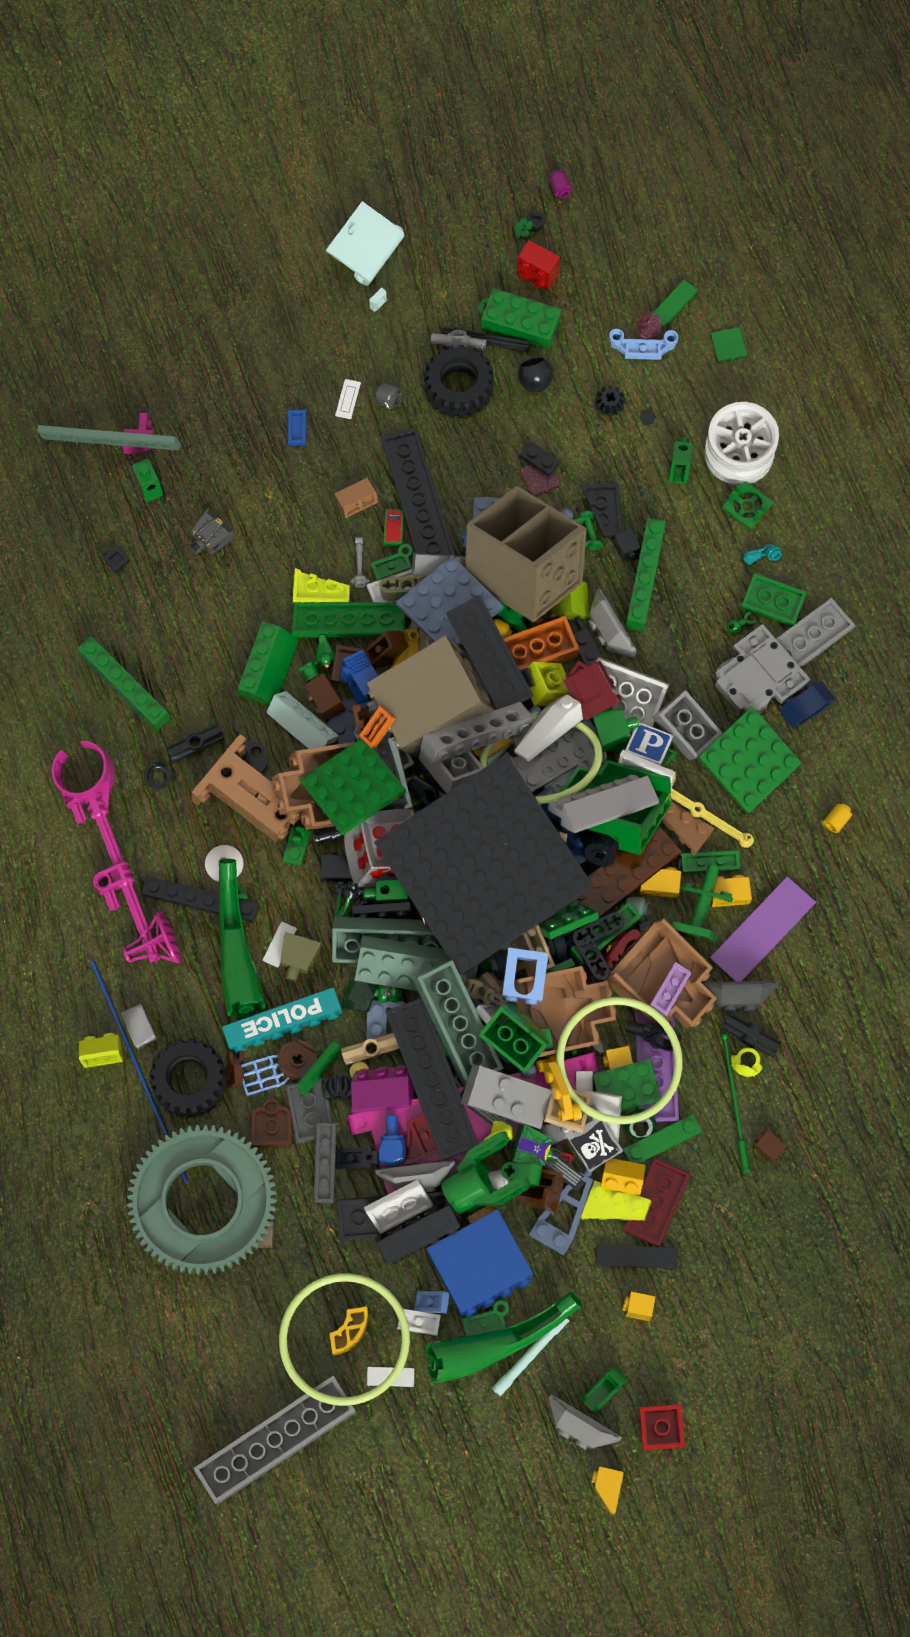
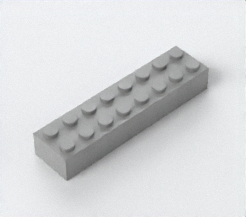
M334 1376L314 1388L326 1395L347 1397ZM305 1394L193 1469L213 1502L218 1505L354 1415L356 1411L352 1405H331Z

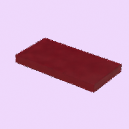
M654 1158L642 1185L641 1194L638 1195L651 1200L645 1220H627L623 1232L660 1247L691 1174Z

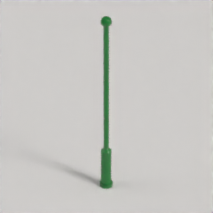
M724 1032L721 1034V1039L724 1043L739 1135L738 1148L742 1167L741 1173L747 1174L751 1173L746 1141L742 1135L727 1043L728 1034Z

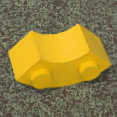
M367 1307L348 1309L344 1324L337 1331L330 1333L333 1356L349 1351L360 1341L368 1323Z

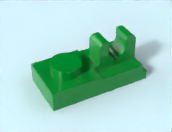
M300 826L292 827L283 856V863L298 867L302 866L311 830H306Z

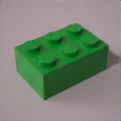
M651 1059L593 1074L597 1092L622 1096L621 1112L656 1103L662 1098Z

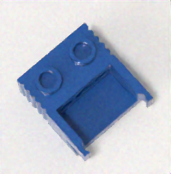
M362 649L342 660L341 673L339 675L342 682L347 683L356 701L359 704H367L370 702L367 696L369 695L367 682L378 675Z

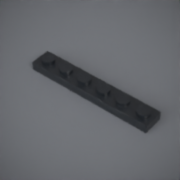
M150 876L146 877L141 893L142 896L219 915V893ZM239 899L241 918L247 922L254 923L259 903Z

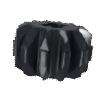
M610 385L609 389H606L603 386L602 390L597 392L594 403L596 404L597 411L601 410L602 416L608 413L610 418L612 413L617 416L619 411L624 410L623 405L626 403V399L623 398L624 393L619 392L618 387L612 389Z
M344 1075L326 1077L322 1080L321 1085L323 1097L331 1100L352 1097V1078Z

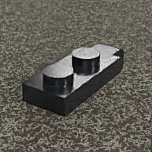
M371 1147L338 1148L336 1152V1169H372L373 1164L379 1163V1152L374 1151V1148Z

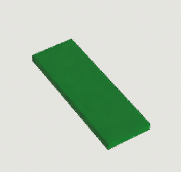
M294 602L292 637H319L320 635H325L326 637H379L385 631H402L405 636L406 615L396 606V602Z

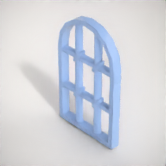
M278 1055L268 1056L241 1065L242 1068L253 1064L255 1069L244 1073V1076L256 1073L258 1078L256 1081L245 1084L243 1079L242 1083L247 1096L280 1087L288 1082L290 1078L281 1083L279 1082L278 1078L284 1076V1074H277L275 1068H277L278 1063L274 1064L272 1059L278 1058ZM270 1060L271 1064L269 1066L258 1069L256 1063ZM272 1068L274 1074L261 1079L259 1073ZM275 1078L276 1085L263 1088L262 1083L264 1081ZM259 1083V1090L248 1093L246 1087Z

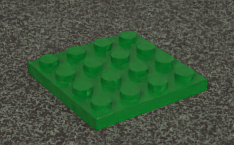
M753 706L749 707L697 757L746 814H749L801 764V761Z
M359 739L300 779L301 784L342 836L407 793L404 786L376 751L369 747L362 739Z

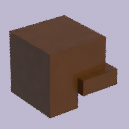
M542 1169L539 1187L531 1186L528 1190L516 1196L515 1199L527 1207L556 1212L564 1184L562 1180L563 1174L557 1171Z

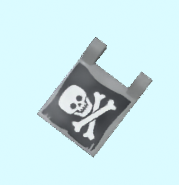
M595 1105L590 1106L591 1108L597 1110ZM593 1118V1120L585 1124L582 1133L561 1127L589 1172L623 1152L609 1127L603 1121Z

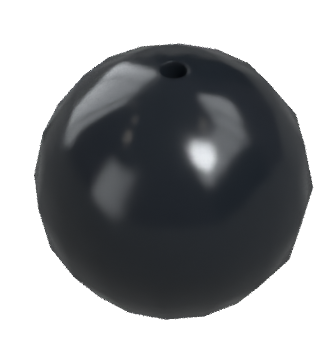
M543 357L529 359L520 364L518 380L527 391L534 393L544 391L552 383L553 368L550 362Z

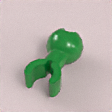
M747 612L741 620H730L727 623V630L731 634H737L740 632L741 627L745 625L751 627L755 624L756 620L746 621L751 615V612Z

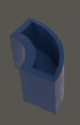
M823 681L816 684L812 682L805 688L806 691L795 698L790 697L784 701V706L779 712L791 728H795L810 720L835 700V697Z

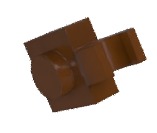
M229 1052L226 1055L228 1068H226L227 1088H235L242 1084L244 1073L241 1069V1064H239L243 1060L242 1052L236 1054V1060L233 1058V1052Z

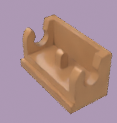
M368 478L334 493L338 501L337 504L345 518L378 503L376 491Z

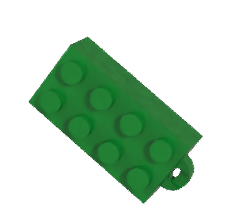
M494 288L489 299L482 300L478 305V313L482 317V330L505 337L528 340L531 345L550 350L561 321L562 309Z

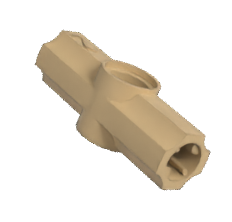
M392 1033L342 1048L341 1051L347 1066L399 1050V1047ZM370 1044H376L377 1050L373 1054L367 1052V1047Z

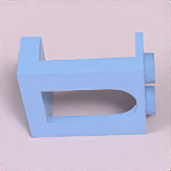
M508 948L501 997L506 998L505 1001L508 1002L525 1000V1004L537 1005V1002L541 1003L548 953ZM517 959L537 962L534 987L527 995L519 994L514 988Z

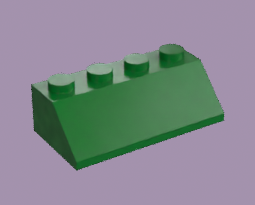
M262 621L238 686L239 697L270 705L274 695L281 692L299 638L292 637L291 633L280 626Z

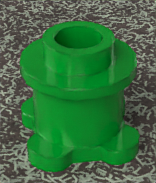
M318 661L307 663L298 669L299 673L303 672L306 679L305 683L312 681L322 674L319 673L316 667L319 665Z

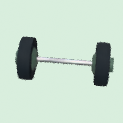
M560 935L553 939L546 938L548 950L555 962L566 961L567 946L564 937ZM500 950L489 959L490 967L498 980H504L507 956L504 950Z

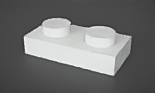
M403 1309L410 1332L438 1336L441 1315ZM398 1321L397 1329L401 1330L400 1323Z

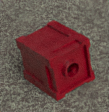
M596 659L591 660L592 665L574 675H571V673L566 674L567 679L563 680L572 698L581 703L582 716L585 721L622 701L601 660L598 662Z

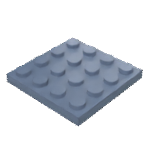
M453 556L448 558L396 602V606L433 643L447 636L458 646L462 643L446 612L478 595L482 598L491 617H494L503 609V605Z

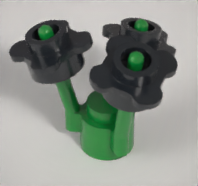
M340 881L336 882V885H331L333 893L338 894L334 913L336 917H355L351 914L352 910L348 908L351 898H356L354 903L358 906L371 905L369 904L371 900H364L363 891L358 888V884ZM342 895L347 896L344 907L341 906Z

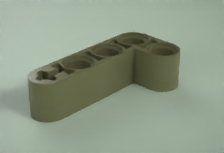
M428 575L384 578L379 584L381 597L387 601L399 600ZM406 586L411 587L409 590L403 589Z

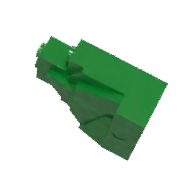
M606 760L604 765L600 766L594 779L578 793L599 787L602 784L614 782L629 775H636L639 778L648 776L659 799V804L588 829L609 835L618 842L620 850L641 855L671 807V777ZM577 766L575 771L569 775L567 783L561 787L560 792L580 782L590 769Z

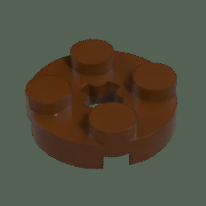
M303 1040L286 1043L279 1051L278 1068L286 1077L300 1081L317 1060L313 1046ZM301 1056L302 1063L294 1064L292 1058Z

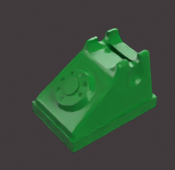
M514 1002L507 1005L502 1004L479 1034L481 1038L524 1073L530 1069L550 1043L531 1020L529 1014L519 1010L518 1005Z

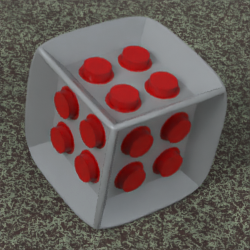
M393 809L378 811L344 835L345 851L353 882L358 884L359 887H375L376 881L398 880L374 841L415 815L413 810Z

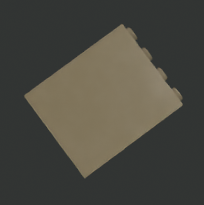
M514 487L468 522L466 526L465 569L496 599L532 622L539 619L582 584L587 528L522 488Z
M447 636L442 637L367 682L369 687L367 691L373 700L375 699L378 704L376 708L384 706L386 711H389L392 716L396 717V720L388 730L390 733L393 732L395 736L393 739L395 745L410 756L413 755L415 759H419L424 734L497 710L467 652Z

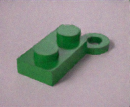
M402 544L398 548L397 554L372 562L371 568L376 580L378 581L412 569L409 561L413 554L412 547L409 544ZM408 549L409 552L407 554L402 553V550Z
M499 1300L494 1304L493 1311L462 1318L466 1336L506 1328L503 1317L508 1314V1303ZM503 1305L505 1307L504 1312H499L497 1307Z

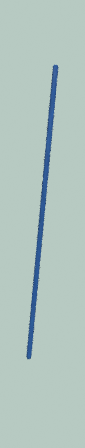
M92 960L91 965L164 1135L169 1136L94 960ZM182 1172L181 1175L183 1177V1180L185 1183H187L188 1179L186 1177L185 1172Z

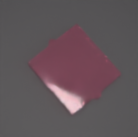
M531 465L520 468L523 479L533 496L548 493V491L560 487L554 472L548 477Z

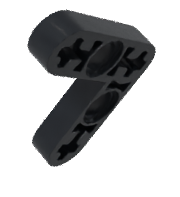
M618 912L610 913L576 930L572 936V943L591 977L597 982L605 981L609 976L610 969L595 943L622 929L625 919ZM613 918L615 921L619 920L618 926L612 924L607 928V925L612 922ZM593 927H602L604 933L601 935L595 934ZM587 930H589L590 935L585 938L584 942L581 940L577 941L578 935L584 937L588 934ZM593 951L596 954V958L589 960L586 958L585 953ZM598 961H600L597 965L599 970H604L603 976H601V974H596L598 969L594 964H596Z

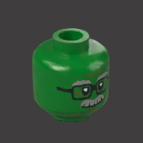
M377 984V986H373L372 996L380 1003H397L401 1000L402 988Z

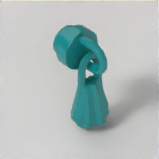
M767 544L761 549L745 552L743 560L748 565L764 556L776 561L781 557V549L777 545Z

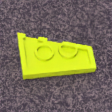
M295 568L293 604L294 602H349V585L330 579L324 580L311 573L308 575Z
M594 1180L581 1219L645 1220L651 1200L635 1194L601 1188V1182Z

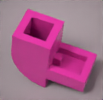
M140 413L139 429H124V432L154 435L152 420H149L147 413ZM123 446L125 454H141L150 449Z

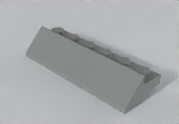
M629 775L614 782L602 784L599 787L587 789L584 792L551 802L548 805V811L561 818V826L576 833L659 804V799L648 776L639 778L636 775Z

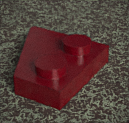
M424 1114L408 1120L406 1165L438 1152Z

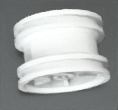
M735 402L721 408L710 422L704 450L705 461L713 475L721 481L732 485H741L744 481L752 484L763 478L772 466L778 445L779 430L775 419L766 409L754 403ZM723 443V444H725L727 447H726L725 449H723V448H721L720 444ZM757 454V457L751 458V455Z

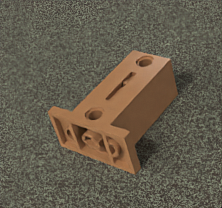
M239 734L191 792L192 802L197 806L201 802L205 803L211 795L209 792H211L274 842H277L279 839L283 840L289 832V826L291 824L295 825L299 821L301 812L280 815L276 807L277 798L275 791L272 789L271 781L242 760L247 752L245 750L247 746L246 738Z

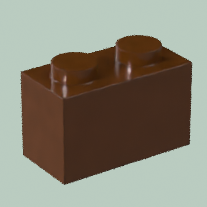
M385 631L364 650V653L373 667L387 666L409 646L402 631Z
M324 673L304 685L308 691L305 694L311 703L313 701L316 703L317 706L314 709L320 717L323 715L328 721L346 709Z

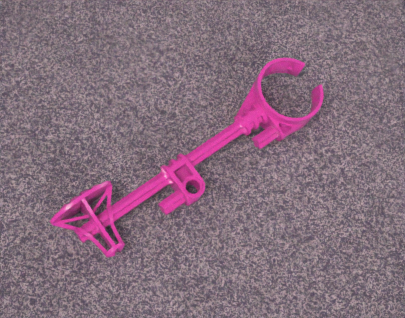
M81 741L84 748L94 749L100 753L103 758L104 769L100 780L94 787L85 792L73 793L65 787L62 777L63 767L69 755L60 750L52 764L53 781L61 791L66 807L72 809L77 824L88 820L82 805H89L87 809L91 812L90 817L95 819L113 864L112 867L95 875L93 880L94 886L98 889L100 895H104L110 911L121 907L115 891L123 890L140 935L133 943L123 947L126 961L132 963L149 958L150 963L157 962L160 959L180 963L181 956L178 940L165 915L161 911H157L152 923L148 926L133 887L135 879L131 877L132 871L128 870L129 863L123 860L107 819L109 795L116 774L111 757L96 744L89 741ZM108 878L109 882L107 886L103 887V880ZM156 923V937L153 939L151 930ZM142 941V945L129 950V948ZM163 944L167 945L170 953L165 949ZM157 946H160L170 957L159 955ZM144 951H146L147 955L139 956L136 958L132 957Z

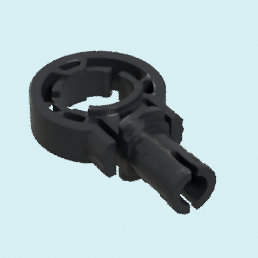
M631 1020L628 1021L626 1025L627 1033L642 1036L643 1041L650 1042L662 1050L673 1051L670 1039H665L661 1035L666 1036L667 1033L658 1022L654 1024L647 1022L644 1025ZM672 1026L673 1030L677 1035L679 1043H681V1033L675 1027Z

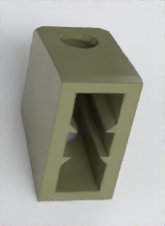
M285 932L281 956V967L288 969L285 979L296 982L299 972L303 974L309 973L322 948L320 942Z

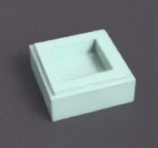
M383 288L369 299L370 309L374 312L387 301L386 291Z

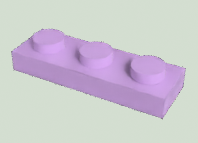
M675 962L649 1006L657 1010L665 1018L690 977L691 972Z

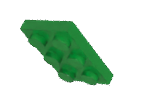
M754 573L741 608L793 627L807 592Z
M574 901L541 923L539 927L543 936L553 939L598 920V912Z

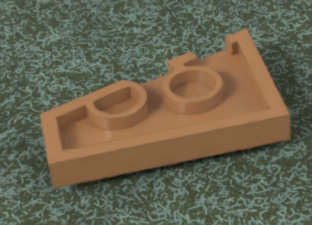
M671 801V807L662 820L669 830H673L679 836L680 842L686 844L691 849L690 852L694 857L714 830V827L700 818L692 816L690 812Z

